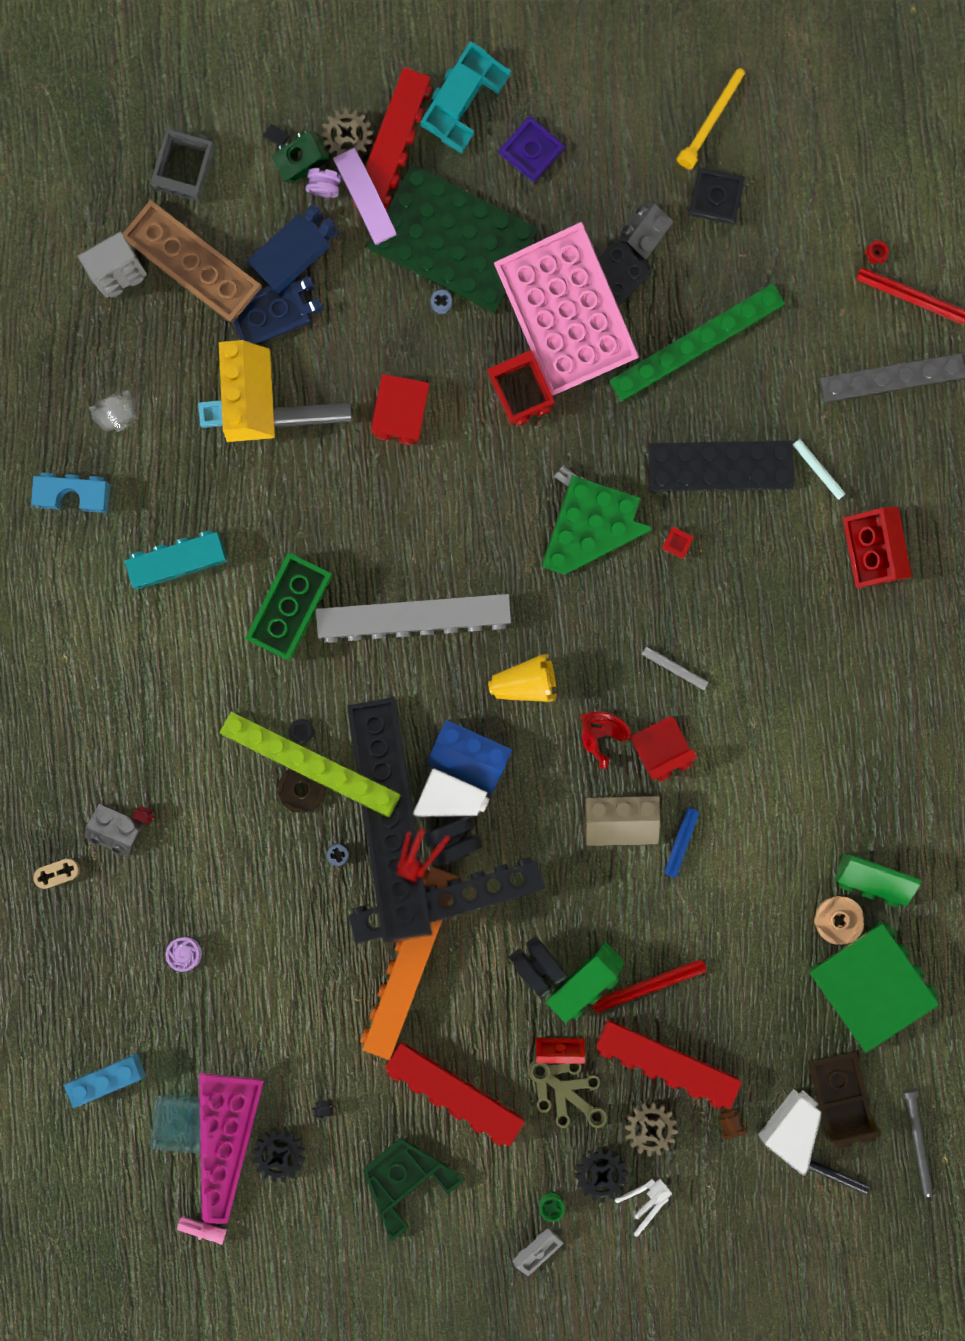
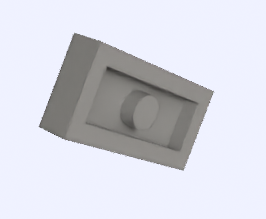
M547 1228L527 1248L521 1250L512 1262L517 1269L529 1276L564 1243L558 1235Z

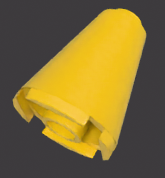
M539 655L492 675V680L488 682L490 694L495 695L496 699L556 701L557 693L552 694V687H556L554 669L551 660L546 661L549 655Z

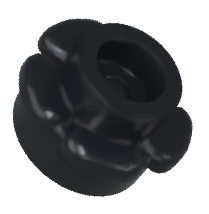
M330 1101L316 1102V1107H312L311 1110H314V1118L334 1116L333 1109L335 1106L330 1105Z

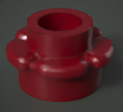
M139 806L138 810H132L135 811L132 818L150 825L152 819H155V816L152 815L153 810Z

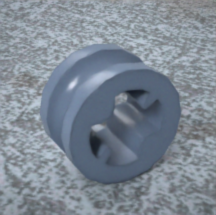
M437 290L431 296V307L435 312L443 314L451 309L452 297L446 290ZM438 297H439L440 299H443L444 297L447 298V300H446V304H447V305H446V306H443V305L441 304V305L437 306V305H436V304H437V299H436V298H438Z
M334 844L327 851V859L332 865L341 866L348 859V850L342 844ZM338 848L340 852L344 851L345 856H341L343 860L337 861L336 858H331V853H334L333 849Z

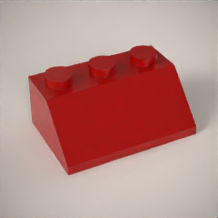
M883 507L843 518L856 588L912 577L899 507Z

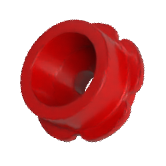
M873 241L871 245L866 247L865 254L868 256L870 263L882 264L888 258L889 249L884 242Z

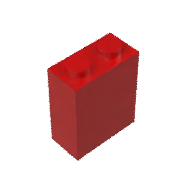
M382 374L371 426V433L375 434L376 439L389 441L390 438L399 439V443L405 445H413V442L419 443L430 389L429 383Z

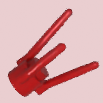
M421 828L409 856H407L411 832H407L401 858L397 865L399 868L397 874L412 881H415L417 876L422 878L427 867L449 841V836H446L439 843L423 865L419 867L420 862L414 859L424 834V829Z

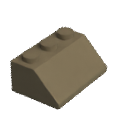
M659 796L585 797L586 846L659 843Z

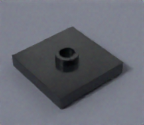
M698 167L688 215L735 225L745 177Z

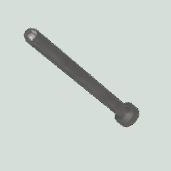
M906 1089L901 1091L902 1098L907 1100L922 1192L925 1197H931L933 1192L916 1100L919 1097V1090Z

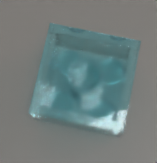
M160 1094L155 1099L150 1149L190 1153L201 1152L200 1098Z

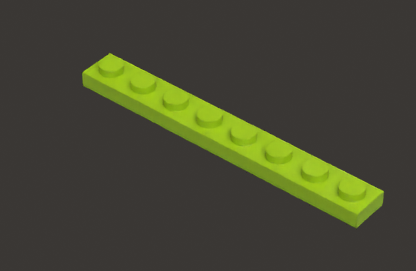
M230 712L219 732L221 735L387 817H390L400 798L398 793L233 712Z

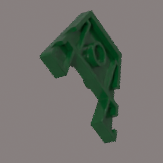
M402 1137L397 1139L363 1168L367 1183L391 1242L409 1228V1225L394 1206L429 1176L432 1175L447 1194L465 1181L463 1175Z

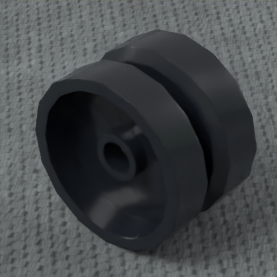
M471 815L423 834L422 839L426 847L439 845L446 836L450 837L449 841L432 861L434 867L462 859L470 855L471 852L483 847L479 835L473 834L463 838V834L473 830L475 827Z
M535 935L526 942V948L532 955V958H529L521 949H517L509 958L524 982L542 999L551 992V986L545 979L546 975L557 985L564 982L568 976L545 945Z

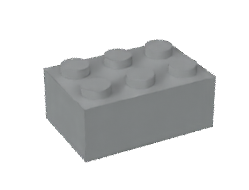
M121 232L78 255L90 279L105 298L109 296L113 298L123 292V288L139 284L143 281V277L147 275Z

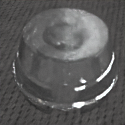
M128 389L122 391L123 396L112 394L97 401L98 407H95V405L89 406L92 414L91 418L105 432L113 429L116 432L129 427L128 423L137 418L135 397L131 396Z

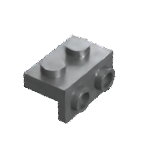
M643 202L634 210V216L629 223L621 228L617 239L621 243L625 242L641 259L646 260L674 221L655 203Z
M98 804L86 826L85 838L94 845H102L109 848L117 855L129 856L132 845L142 829L143 823Z

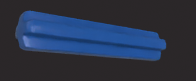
M686 809L664 871L668 876L677 877L699 816L698 810Z

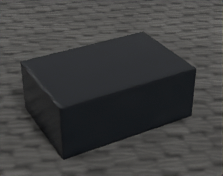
M273 124L269 125L263 135L265 139L278 147L286 144L290 137L289 134Z

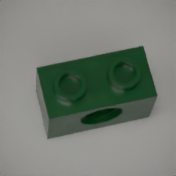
M308 130L299 133L293 142L279 146L277 152L271 155L282 180L292 184L308 175L309 169L319 168L331 160L320 135ZM302 150L303 156L299 161L298 153Z

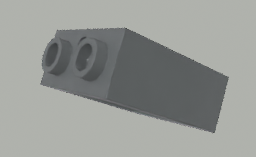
M174 128V131L166 129L151 180L153 189L200 203L216 150L211 139L204 135H197V137L188 135L187 131L179 128ZM174 143L205 152L196 186L165 178Z

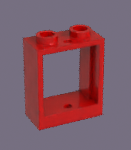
M532 350L487 369V375L510 426L515 423L517 426L529 422V417L535 414L543 416L552 411L551 407L554 406L555 401ZM529 366L545 401L513 415L498 379Z

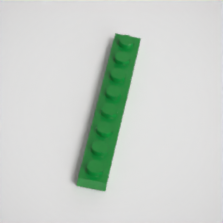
M771 284L609 380V383L620 402H623L783 307L785 302L774 284Z

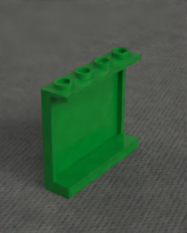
M881 920L878 921L879 925L819 965L815 963L808 968L810 975L865 1053L939 1005L936 999L939 996L938 992L932 984H925L922 979L925 974L917 963L915 965L911 964L908 959L911 954L903 943L897 944L894 940L897 934L889 923L884 925Z

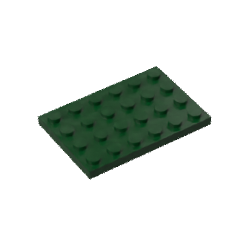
M411 164L387 210L397 235L377 245L371 240L368 250L495 314L506 294V290L494 262L531 246L539 228Z

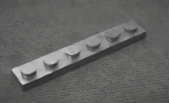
M962 354L828 376L820 378L819 381L823 403L964 379L965 368Z

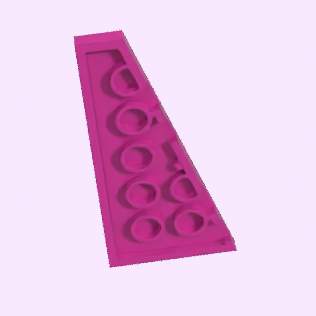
M199 1073L202 1220L207 1223L227 1224L264 1081L259 1078Z

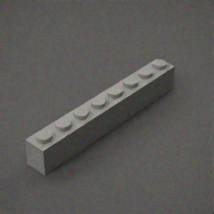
M509 594L316 609L318 638L324 639V643L338 642V638L348 637V641H360L362 636L372 635V639H385L386 634L396 633V638L410 637V632H420V636L434 635V630H444V634L458 633L459 628H468V632L482 631V627L492 626V630L506 629V625H511Z

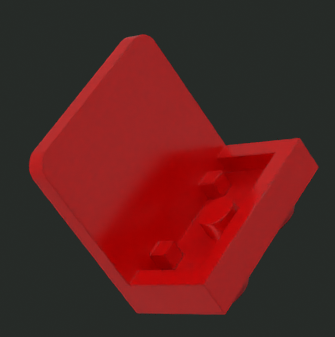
M667 717L631 737V741L651 780L658 779L661 782L671 777V771L679 767L682 771L694 765L692 760L697 758L693 749L689 748L673 717Z

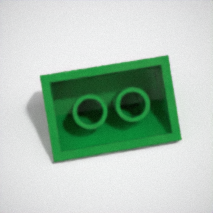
M842 854L834 881L840 883L839 888L850 892H853L854 888L862 890L861 896L876 900L877 896L886 899L884 904L899 908L900 904L908 906L922 881L847 854Z

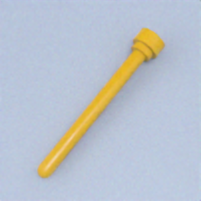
M738 68L690 147H686L678 155L676 160L683 167L693 169L698 161L697 152L742 80L745 74L744 69Z

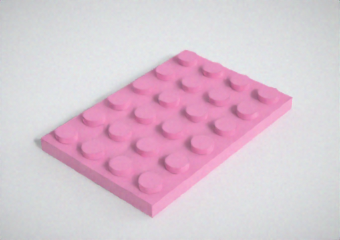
M583 222L494 262L530 349L552 396L639 358Z

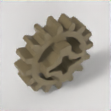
M345 108L342 115L338 110L335 111V118L328 116L329 125H322L323 130L326 132L321 133L322 140H326L324 142L326 149L330 148L328 151L329 155L337 154L339 156L349 151L344 149L351 150L355 148L358 155L362 153L366 156L367 150L365 147H372V142L369 139L373 138V132L368 131L371 129V123H365L366 116L363 114L358 117L357 110L349 114L347 108ZM361 129L363 131L362 141L357 136ZM333 130L337 134V136L334 138V142L331 138ZM351 133L352 138L348 136L343 138V134L349 135Z
M654 1101L651 1102L650 1107H647L643 1102L641 1110L636 1107L633 1108L634 1116L627 1115L631 1123L624 1124L625 1129L630 1130L625 1136L627 1139L633 1138L630 1146L633 1148L638 1145L637 1151L639 1154L646 1150L648 1156H651L652 1151H656L659 1156L661 1155V1148H664L666 1151L669 1150L668 1142L675 1143L672 1134H678V1130L672 1126L677 1124L676 1119H669L672 1116V1112L670 1110L664 1112L665 1106L663 1104L656 1108ZM648 1113L658 1114V1115L655 1116V1117H647V1116H646V1114H648ZM637 1121H639L640 1130L635 1134V1126ZM644 1121H646L647 1124H650L652 1127L655 1126L654 1128L656 1130L657 1136L651 1131L647 1130V1126ZM667 1124V1132L665 1137H663L662 1128ZM655 1141L656 1144H645V1142Z

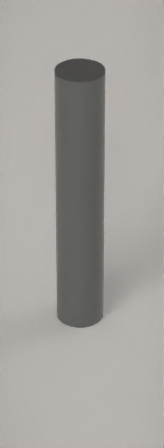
M351 403L273 408L274 427L352 422Z

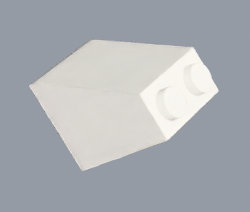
M433 769L413 814L417 816L477 815L479 811H485L489 798L485 797L486 791Z
M793 1089L759 1132L758 1136L766 1146L804 1175L807 1172L821 1112L816 1108L818 1103L803 1090L798 1093Z

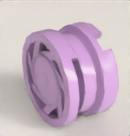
M319 168L308 170L309 184L306 185V192L320 197H337L339 195V187L337 186L341 182V175L338 174L337 177V172L328 169L325 171H320Z
M177 938L167 947L166 961L176 971L192 970L201 961V947L192 938Z

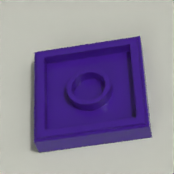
M529 115L500 148L498 153L535 184L564 151L565 145Z

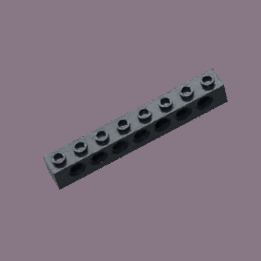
M531 857L517 860L518 865L513 867L503 864L494 867V872L485 874L483 870L470 874L471 879L461 881L459 877L446 881L447 886L438 888L437 884L425 887L427 901L430 905L431 923L544 890L545 885L538 861H532ZM514 872L522 873L524 876L523 883L513 885L510 882L511 874ZM490 879H497L500 882L501 887L497 892H490L487 889L486 884ZM467 886L475 887L477 890L476 897L473 899L465 898L463 889ZM450 893L454 899L453 903L449 906L442 905L439 901L440 895ZM363 905L352 909L353 913L349 914L348 918L356 944L382 937L381 927L372 926L369 922L371 914H378L377 906L367 909V906Z

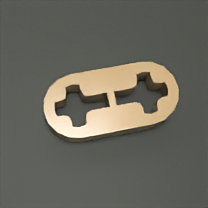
M69 858L41 867L34 873V883L39 888L45 889L73 880L80 873V865L75 859ZM65 863L74 867V870L71 871V876L68 873L61 875L59 873V870L66 867ZM42 871H45L46 874L54 872L55 877L48 879L49 884L40 880V877L43 876Z

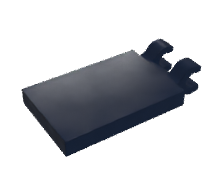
M313 204L307 209L304 217L300 214L295 216L246 262L279 294L331 247L328 240L337 235L339 231L335 227V223L329 218L323 221L320 228L316 226V224L323 220L324 216L320 213V209Z
M306 277L298 282L293 280L279 294L270 286L259 290L233 322L240 340L260 345L310 323L309 315L324 311L319 298L307 303L303 295L304 292L315 289L312 279Z

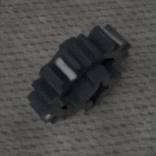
M273 1128L271 1135L267 1132L263 1133L264 1141L261 1139L257 1140L256 1144L260 1148H254L252 1153L258 1155V1157L254 1158L252 1162L254 1164L259 1163L256 1171L257 1173L264 1171V1179H267L270 1175L272 1176V1182L275 1183L277 1178L281 1177L284 1183L286 1182L287 1175L292 1179L295 1178L294 1170L301 1171L302 1166L299 1163L305 1162L306 1157L300 1154L305 1152L306 1149L305 1147L298 1146L302 1141L301 1138L293 1139L294 1131L287 1135L286 1128H283L281 1133H277L276 1128ZM277 1140H284L287 1143H278ZM265 1146L267 1147L266 1149L269 1152L268 1157H266V1159L263 1158V1151ZM276 1151L277 1153L286 1151L282 1159L278 1157L272 1160ZM294 1151L295 1161L291 1164L289 1156ZM271 1167L280 1168L281 1171L273 1170Z
M598 1147V1153L595 1154L590 1149V1156L588 1158L584 1155L581 1156L584 1163L576 1164V1168L581 1171L575 1173V1178L581 1179L577 1183L578 1188L585 1187L583 1195L587 1196L591 1193L592 1201H595L597 1196L601 1197L602 1202H605L606 1196L614 1200V1192L623 1193L620 1185L627 1186V1181L623 1177L628 1176V1171L622 1170L626 1163L625 1161L618 1162L620 1154L616 1153L612 1156L611 1148H608L606 1153H603L602 1148ZM598 1159H606L604 1162L595 1161ZM615 1167L618 1170L617 1180L612 1177ZM587 1169H589V1171L591 1172V1177L589 1178L588 1182L585 1178V1173ZM605 1171L606 1177L603 1178L601 1176L598 1178L597 1172ZM599 1187H608L605 1190H597Z

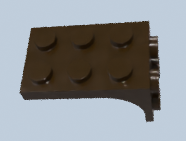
M853 1050L808 1061L818 1108L821 1112L822 1125L828 1141L833 1146L842 1149L851 1147L852 1142L862 1141V1143H869L875 1141L876 1137L881 1136V1130L877 1127L870 1110L857 1052Z

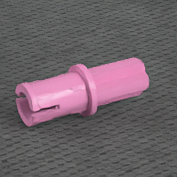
M184 1216L180 1218L177 1226L179 1231L197 1236L198 1240L203 1238L220 1245L223 1244L227 1229Z

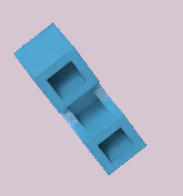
M41 473V476H33L31 505L36 508L60 509L62 497L66 493L74 491L80 497L79 508L81 510L108 513L110 484L103 481V477L89 476V480H82L78 475L66 474L65 478H56V474Z
M136 1052L100 1070L89 1072L70 1080L64 1087L72 1107L75 1108L139 1081L146 1073Z

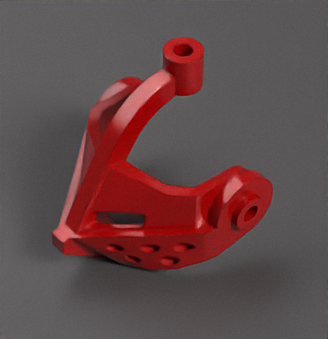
M601 711L588 712L581 715L583 746L588 752H592L599 761V768L607 769L609 757L604 756L599 751L597 738L612 736L618 741H627L631 737V731L622 719L611 713ZM590 723L601 724L602 727H593Z

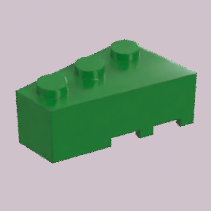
M604 941L591 958L585 959L583 961L584 964L571 973L564 982L550 993L546 1003L565 1023L571 1018L576 1020L585 1011L583 1007L588 1003L593 1005L602 996L600 993L605 988L610 990L619 981L617 977L625 961Z

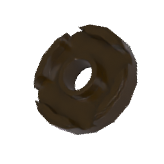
M289 769L280 778L277 790L282 804L287 809L296 813H306L320 806L325 798L326 786ZM300 782L308 785L309 791L305 796H299L295 791L296 785Z

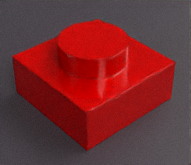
M672 527L661 549L684 559L694 537Z

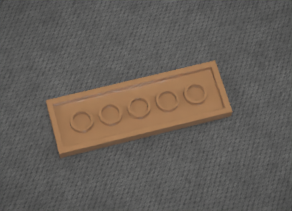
M152 200L146 204L122 234L130 246L231 324H233L262 288L257 281Z

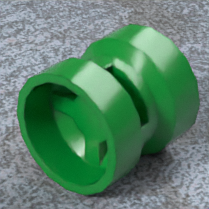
M548 1192L540 1199V1212L545 1220L555 1222L562 1218L565 1209L563 1199L559 1194Z

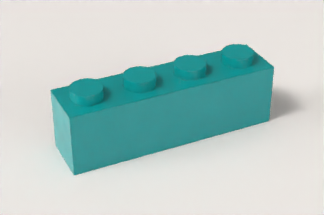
M212 530L201 532L198 538L192 540L189 537L176 540V545L169 547L166 544L155 546L152 548L153 552L144 554L143 551L130 554V559L124 560L132 588L136 590L228 562L220 534L217 532L213 533Z

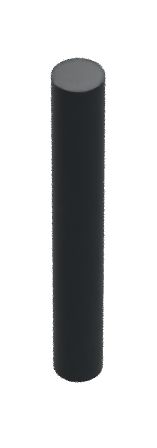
M809 1160L807 1169L867 1194L869 1190L868 1184L814 1160Z

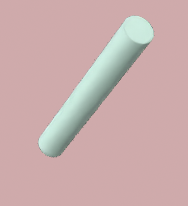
M802 440L796 441L793 446L838 500L846 493Z

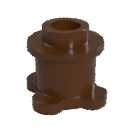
M727 1109L720 1113L721 1116L717 1121L722 1125L724 1140L747 1133L745 1126L741 1124L740 1112H735L734 1109Z

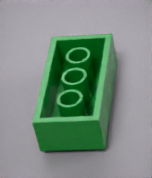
M288 552L245 639L291 662L316 613V609H318L334 577L333 574Z

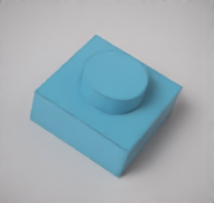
M221 400L198 403L201 428L223 426Z

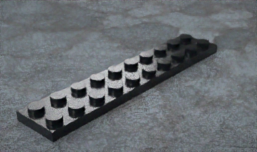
M391 697L347 705L357 774L400 795L390 817L362 805L383 943L432 936L424 876L422 878L417 876L415 881H412L397 874L399 869L397 865L401 858L406 834L411 832L407 856H409L416 840L417 832L396 699ZM418 847L414 859L420 862L419 867H421L422 863Z

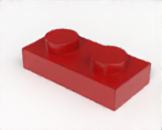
M536 1038V1063L585 1064V1039Z

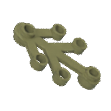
M536 1059L530 1063L528 1074L531 1080L537 1083L538 1100L536 1105L540 1112L546 1113L551 1109V1102L547 1098L546 1083L555 1089L557 1108L555 1121L558 1127L566 1128L570 1124L565 1098L587 1115L588 1122L592 1127L601 1128L606 1124L607 1115L604 1109L592 1107L572 1091L585 1088L590 1090L598 1089L600 1079L597 1075L590 1074L587 1078L560 1081L553 1074L569 1072L576 1075L581 1071V1064H578L579 1067L576 1071H572L569 1068L571 1063H536ZM539 1066H542L545 1069L544 1073L541 1075L535 1072L536 1068ZM591 1078L597 1079L598 1082L595 1086L588 1084ZM541 1101L548 1102L546 1109L539 1107ZM595 1112H599L601 1114V1118L599 1120H594L592 1118V1115ZM565 1116L567 1122L560 1124L558 1122L559 1117Z

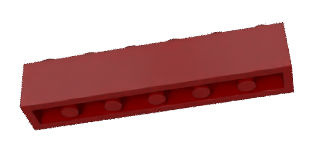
M405 67L402 69L365 167L386 211L392 200V197L389 196L391 189H396L400 179V175L397 174L400 166H405L408 158V152H406L408 144H413L417 131L414 128L416 123H421L425 108L422 107L425 99L429 101L433 92L429 76Z
M606 1019L595 1043L596 1049H599L598 1054L608 1059H612L613 1056L621 1059L620 1064L630 1069H634L635 1066L643 1069V1074L652 1079H656L657 1076L666 1080L665 1084L678 1090L679 1086L688 1090L687 1094L700 1100L701 1096L710 1100V1105L721 1110L723 1107L731 1109L742 1084L739 1078L609 1019Z
M400 1041L385 1066L389 1077L398 1082L400 1079L409 1084L407 1087L418 1095L421 1092L429 1097L428 1101L439 1108L443 1105L448 1108L451 1116L460 1121L462 1118L470 1122L469 1126L473 1130L481 1134L484 1131L491 1135L490 1140L501 1147L503 1144L510 1147L525 1122L524 1117L403 1041Z

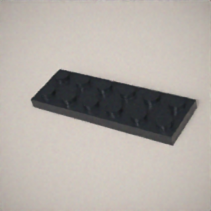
M792 441L648 444L649 492L792 490L794 488Z

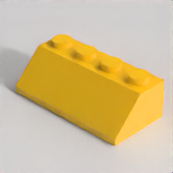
M244 340L219 342L222 424L226 441L235 442L275 438L270 349Z

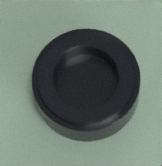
M298 719L291 724L289 734L295 742L306 743L313 737L314 728L309 721Z

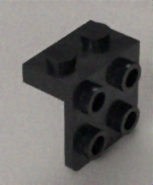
M618 239L599 256L598 260L617 305H621L641 283L644 284L650 278L651 271L649 270L650 266L643 259H638L632 254L633 250L625 242L621 243Z

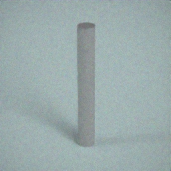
M647 646L641 654L702 690H705L709 683Z

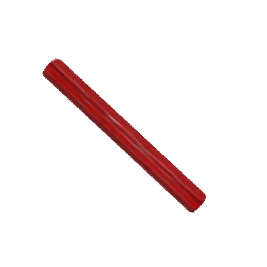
M864 267L857 274V281L960 324L965 323V310Z
M700 959L601 996L592 1005L593 1009L598 1013L705 973L707 971L705 963Z

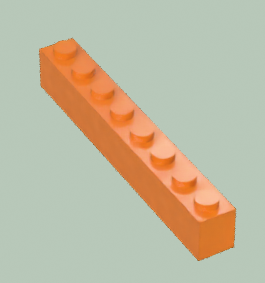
M433 865L430 870L426 869L423 874L425 887L437 884L438 888L447 886L446 881L459 877L457 874L434 867ZM450 893L441 894L439 897L440 903L448 906L452 895ZM442 920L431 923L432 936L398 941L395 951L399 952L396 961L391 960L386 974H389L390 977L387 984L382 982L378 997L382 999L379 1007L374 1005L369 1019L373 1023L370 1030L366 1028L360 1041L364 1043L362 1050L390 1060Z

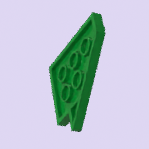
M572 475L541 567L565 575L651 531V526L633 521L641 498Z

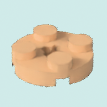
M835 895L827 898L818 906L814 924L820 936L832 944H848L855 941L863 931V912L854 900ZM843 914L845 916L843 918L845 924L843 926L840 924L835 926L834 916Z

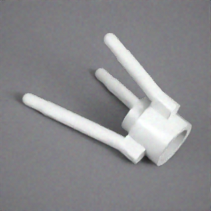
M651 1179L645 1185L615 1199V1202L619 1203L650 1189L647 1195L651 1200L635 1214V1218H640L654 1204L656 1206L635 1231V1236H639L672 1195L661 1179L656 1182Z

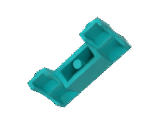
M470 41L455 67H450L444 77L446 81L442 88L438 87L432 96L433 102L421 120V127L441 138V142L462 154L474 135L472 129L460 122L462 116L482 84L499 94L509 78L511 70L493 59L483 48Z

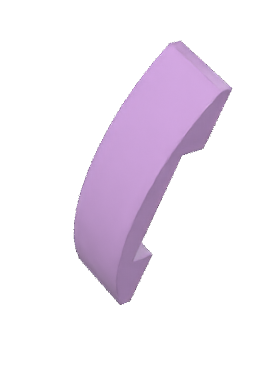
M355 148L333 158L374 244L377 245L397 235Z

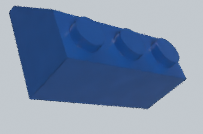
M445 720L427 765L489 793H493L512 749Z

